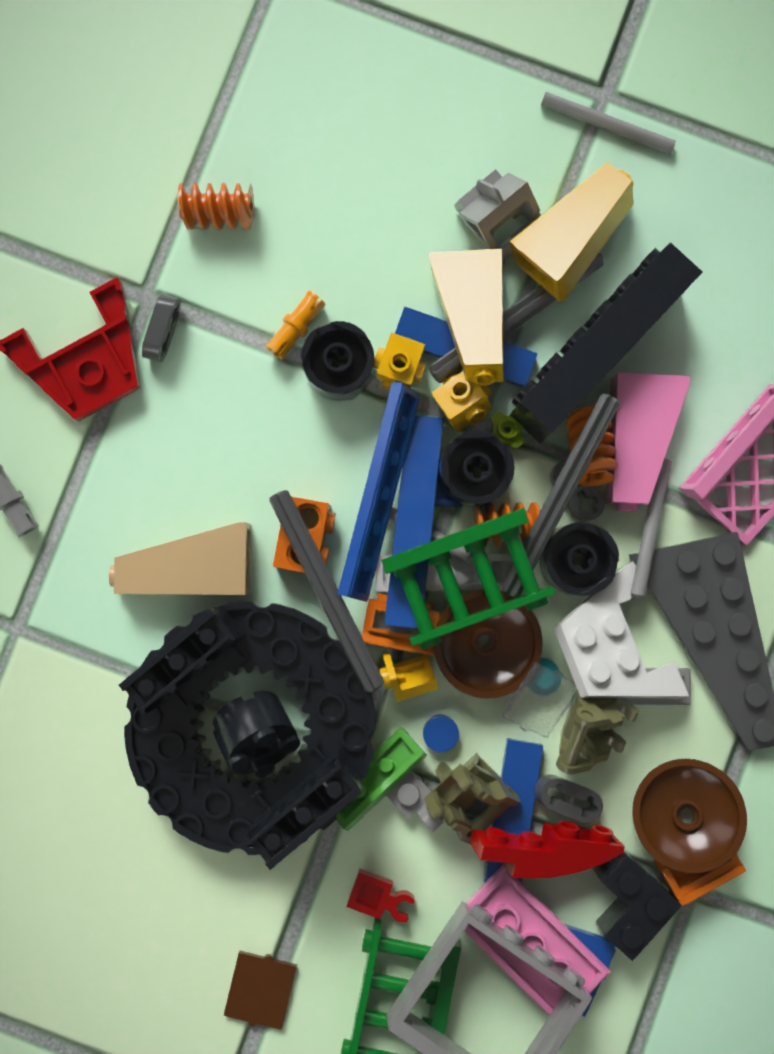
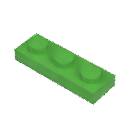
M400 727L373 753L368 773L363 782L362 793L350 805H347L337 813V822L344 830L349 831L428 756L404 728Z

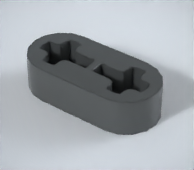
M163 293L158 297L142 345L143 358L160 363L164 361L180 315L181 299Z
M567 459L558 462L552 468L550 481L553 486L561 473L560 468L564 467ZM578 485L567 507L577 519L591 521L603 513L605 501L596 486ZM579 491L585 499L593 498L596 503L592 506L593 514L589 511H580L579 507L583 502L577 494Z
M552 774L544 775L535 785L536 799L551 811L584 823L594 822L602 813L603 802L601 797L585 786ZM548 788H556L564 793L563 799L547 795ZM575 798L582 801L587 800L590 802V807L588 809H581L573 804Z

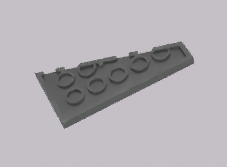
M738 532L655 549L647 585L651 593L656 598L746 749L751 751L774 746V691ZM639 552L628 554L631 560L634 561L635 566Z

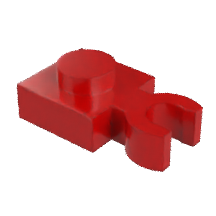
M359 868L346 907L380 920L384 910H387L396 921L406 923L408 921V913L400 911L397 905L402 901L414 904L415 896L406 890L394 893L391 891L393 887L392 880Z

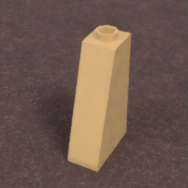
M237 522L114 557V565H111L109 568V584L111 587H114V594L250 595L251 524Z

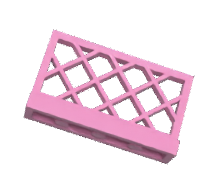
M774 384L767 386L678 488L687 498H693L729 533L738 532L740 544L747 546L774 515V499L767 505L759 504V484H774V479L759 480L758 459L773 458L774 467ZM765 433H773V454L758 455V439ZM748 451L750 452V456H744ZM740 460H750V481H735V466ZM750 485V506H736L735 486ZM727 486V507H716L708 499L709 495L716 487ZM751 510V525L743 533L736 526V511ZM722 512H727L728 518Z

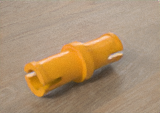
M308 290L291 314L287 313L282 319L283 325L270 342L265 345L266 349L270 352L273 350L272 354L280 360L285 359L287 353L300 337L307 335L309 332L307 327L326 305L322 299L317 301L319 296Z

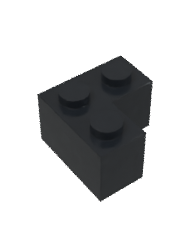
M624 850V853L596 866L593 870L601 882L617 896L614 902L597 919L596 923L604 936L633 961L682 905Z

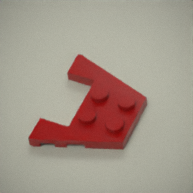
M118 277L89 292L106 325L42 359L31 336L24 328L0 340V351L10 358L19 369L37 383L47 395L78 422L141 388L124 288Z

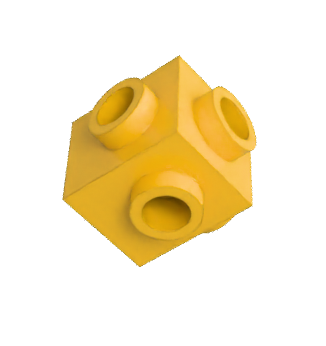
M391 332L386 348L379 347L374 358V368L378 369L376 379L382 381L381 386L390 390L392 382L404 383L410 388L413 382L420 384L426 363L420 361L425 344ZM401 363L404 365V367L397 368L394 366V364Z
M463 371L449 376L442 386L431 393L438 407L457 433L468 425L479 423L486 417L487 412L492 410L487 398L492 394L487 385L469 383Z

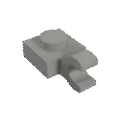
M414 770L386 795L407 819L416 812L432 832L444 823L442 818L435 820L427 810L424 798L432 789Z

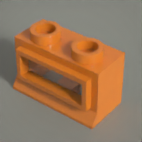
M377 593L376 600L369 598L362 638L365 643L433 655V646L426 649H421L420 644L412 646L409 637L420 633L419 630L385 627L387 594ZM425 602L433 627H436L440 612L433 610L434 603Z

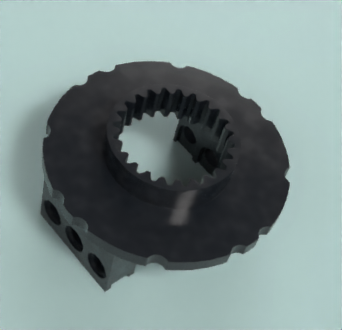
M244 601L212 607L193 615L189 625H178L164 636L163 646L158 650H151L142 665L118 685L122 691H126L129 695L126 707L130 711L131 718L128 724L124 726L127 758L137 786L147 790L150 807L157 815L167 816L172 822V829L192 842L219 852L229 853L233 849H242L247 855H261L266 862L265 865L271 870L298 846L308 841V838L318 829L325 830L337 820V813L347 805H350L362 793L363 782L368 773L374 751V745L370 741V734L376 729L374 701L372 693L364 691L340 641L330 637L328 627L302 611L276 603H271L267 607H259L254 601ZM259 666L261 674L265 675L270 669H273L275 679L278 680L286 676V686L288 688L298 687L299 690L295 697L306 700L301 709L302 712L310 714L306 718L304 726L311 730L305 732L303 741L306 744L301 745L297 752L299 756H293L289 763L290 767L286 765L281 766L278 776L272 772L266 776L265 780L254 776L249 781L246 775L240 774L237 778L233 777V772L229 768L222 771L220 769V759L214 761L209 759L212 749L202 748V743L207 738L205 735L198 734V730L204 726V722L197 719V717L205 712V708L200 703L209 700L211 696L208 691L211 692L219 686L218 681L222 682L229 678V672L235 676L241 673L244 667L247 673H251Z

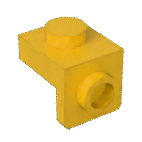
M390 652L382 654L386 667L379 670L384 680V687L386 690L393 688L397 702L439 689L428 655L424 654L393 664Z

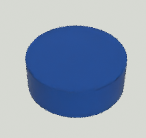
M438 714L430 717L424 724L423 738L426 745L433 751L446 752L451 750L458 742L459 730L452 718L447 715Z

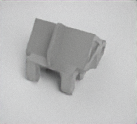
M496 169L483 180H477L476 186L454 204L459 216L481 241L480 250L502 249L503 265H505V259L512 254L509 241L541 216L539 213L540 208L528 182L510 173L502 177ZM520 215H523L528 222L497 247L493 239L495 231L511 217L517 219Z

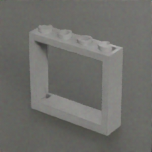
M462 901L386 1015L388 1030L422 1054H471L411 1013V1010L468 924L566 990L525 1054H557L593 998L584 986L586 980L578 972L570 967H567L564 971L554 964L555 958L539 946H536L533 950L523 943L524 937L509 925L501 928L492 922L494 917L486 909L478 904H475L472 908Z

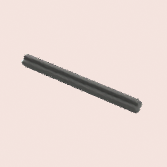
M601 253L596 256L577 284L603 266L604 258ZM541 285L503 312V338L557 299ZM453 348L429 367L432 377L438 383H443L449 376L462 369L456 348Z
M608 394L600 395L523 544L532 570H534L620 405V401ZM513 563L502 585V590L508 595L517 598L521 595L523 587Z
M283 490L272 495L269 498V502L364 691L367 693L376 691L384 685V680L342 596L337 594L338 588L289 491Z

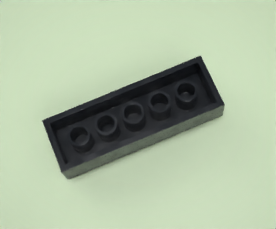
M671 242L661 252L654 248L639 264L637 269L632 274H629L617 287L609 299L605 300L596 309L583 327L581 326L567 340L566 344L559 351L563 356L561 357L556 352L535 376L539 382L536 383L531 379L518 392L511 402L515 408L509 416H512L523 426L522 428L541 444L703 271Z

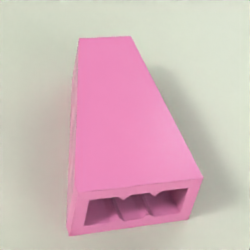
M618 372L611 378L610 396L620 401V405L611 421L613 428L609 431L615 438L614 442L610 445L616 449V454L612 459L618 462V467L612 472H608L613 474L615 478L612 482L606 484L605 504L616 505V511L637 512L638 506L649 504L690 385V376Z

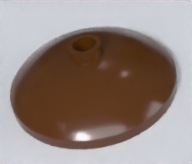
M476 589L462 594L469 615L490 607L484 589ZM500 590L504 602L516 598ZM450 605L442 612L436 627L455 620ZM524 605L441 635L443 642L433 646V650L440 671L459 691L477 698H498L518 690L534 674L542 654V632L533 611H527ZM487 634L489 636V643L484 647H480L478 645L479 636Z
M676 759L665 762L645 776L634 796L632 817L636 834L646 851L655 860L668 868L684 873L708 872L727 863L742 845L747 828V812L743 797L735 783L723 771L709 763L696 759ZM686 808L692 812L693 819L691 822L685 823L680 819L682 809Z

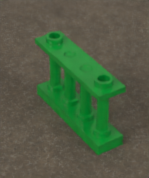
M524 508L381 560L386 574L394 572L395 578H400L420 632L409 637L412 646L420 644L421 649H426L442 643L441 635L524 605L527 611L549 603L547 597L556 594L553 586L539 589L519 535L523 533L520 525L529 522ZM498 533L501 540L505 539L525 592V595L505 602L484 546H487L485 538ZM464 546L466 553L470 552L490 605L489 608L470 615L449 559L452 558L450 551ZM429 559L431 566L435 565L455 619L437 627H433L414 572L417 571L415 564Z
M374 918L372 930L365 929L361 952L367 953L351 1038L343 1039L340 1054H398L359 1046L363 1025L388 1030L387 1013L366 1009L370 988L400 994L409 981L408 979L374 973L377 951L423 960L432 946L381 936L382 919ZM460 938L437 971L436 980H431L420 997L426 999V1004H431L428 1017L422 1016L421 1020L443 1035L445 1034L461 953Z

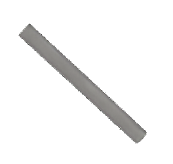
M545 92L541 102L543 107L668 154L672 153L676 140L549 92Z
M665 458L648 505L630 594L636 598H645L672 465V461Z

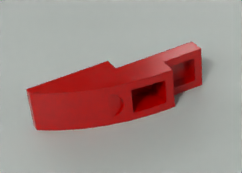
M560 821L558 825L544 823L541 836L530 831H523L521 834H511L494 827L487 828L486 831L473 829L470 844L480 860L502 862L512 878L527 879L552 878L585 871L624 853L625 846L615 837L613 831L605 826L592 825L591 828H584L567 821Z

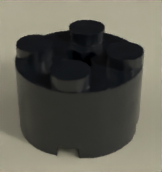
M345 321L330 322V324L313 330L303 344L301 352L303 370L311 387L321 396L336 401L353 400L369 386L375 370L374 350L367 335L358 326ZM340 356H344L346 365L340 364L338 368L333 367L331 359L338 360Z
M469 431L463 433L447 446L440 457L438 467L440 487L448 499L462 506L475 507L476 505H487L499 498L513 480L515 470L513 455L502 441L489 432ZM473 462L476 463L477 468L483 469V472L477 478H474L473 473L467 470Z
M576 522L554 530L539 559V564L545 580L557 591L568 595H593L605 589L613 581L619 562V551L614 539L605 529L590 523ZM573 552L584 554L585 558L581 560L583 567L573 565L572 560L575 558Z
M270 691L253 692L255 698L243 701L241 696L235 698L222 707L213 719L215 740L228 768L236 774L246 775L254 773L256 778L266 777L275 770V764L300 747L301 743L297 732L279 697Z

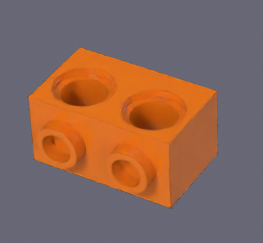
M292 497L300 515L308 509L317 511L319 521L315 527L308 529L322 559L327 564L329 548H325L323 545L325 534H332L336 513L330 512L331 505L329 503ZM280 525L273 567L305 573L302 566L295 562L293 558L294 550Z

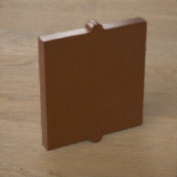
M239 950L223 1016L247 1021L252 1027L259 1024L282 1030L297 964L273 959L271 954L261 956Z

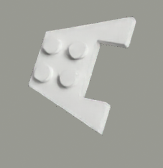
M634 561L624 565L617 571L613 581L605 589L590 595L553 627L581 698L681 699L689 697L675 662L649 672L646 671L619 604L636 599V597L630 595L636 569Z

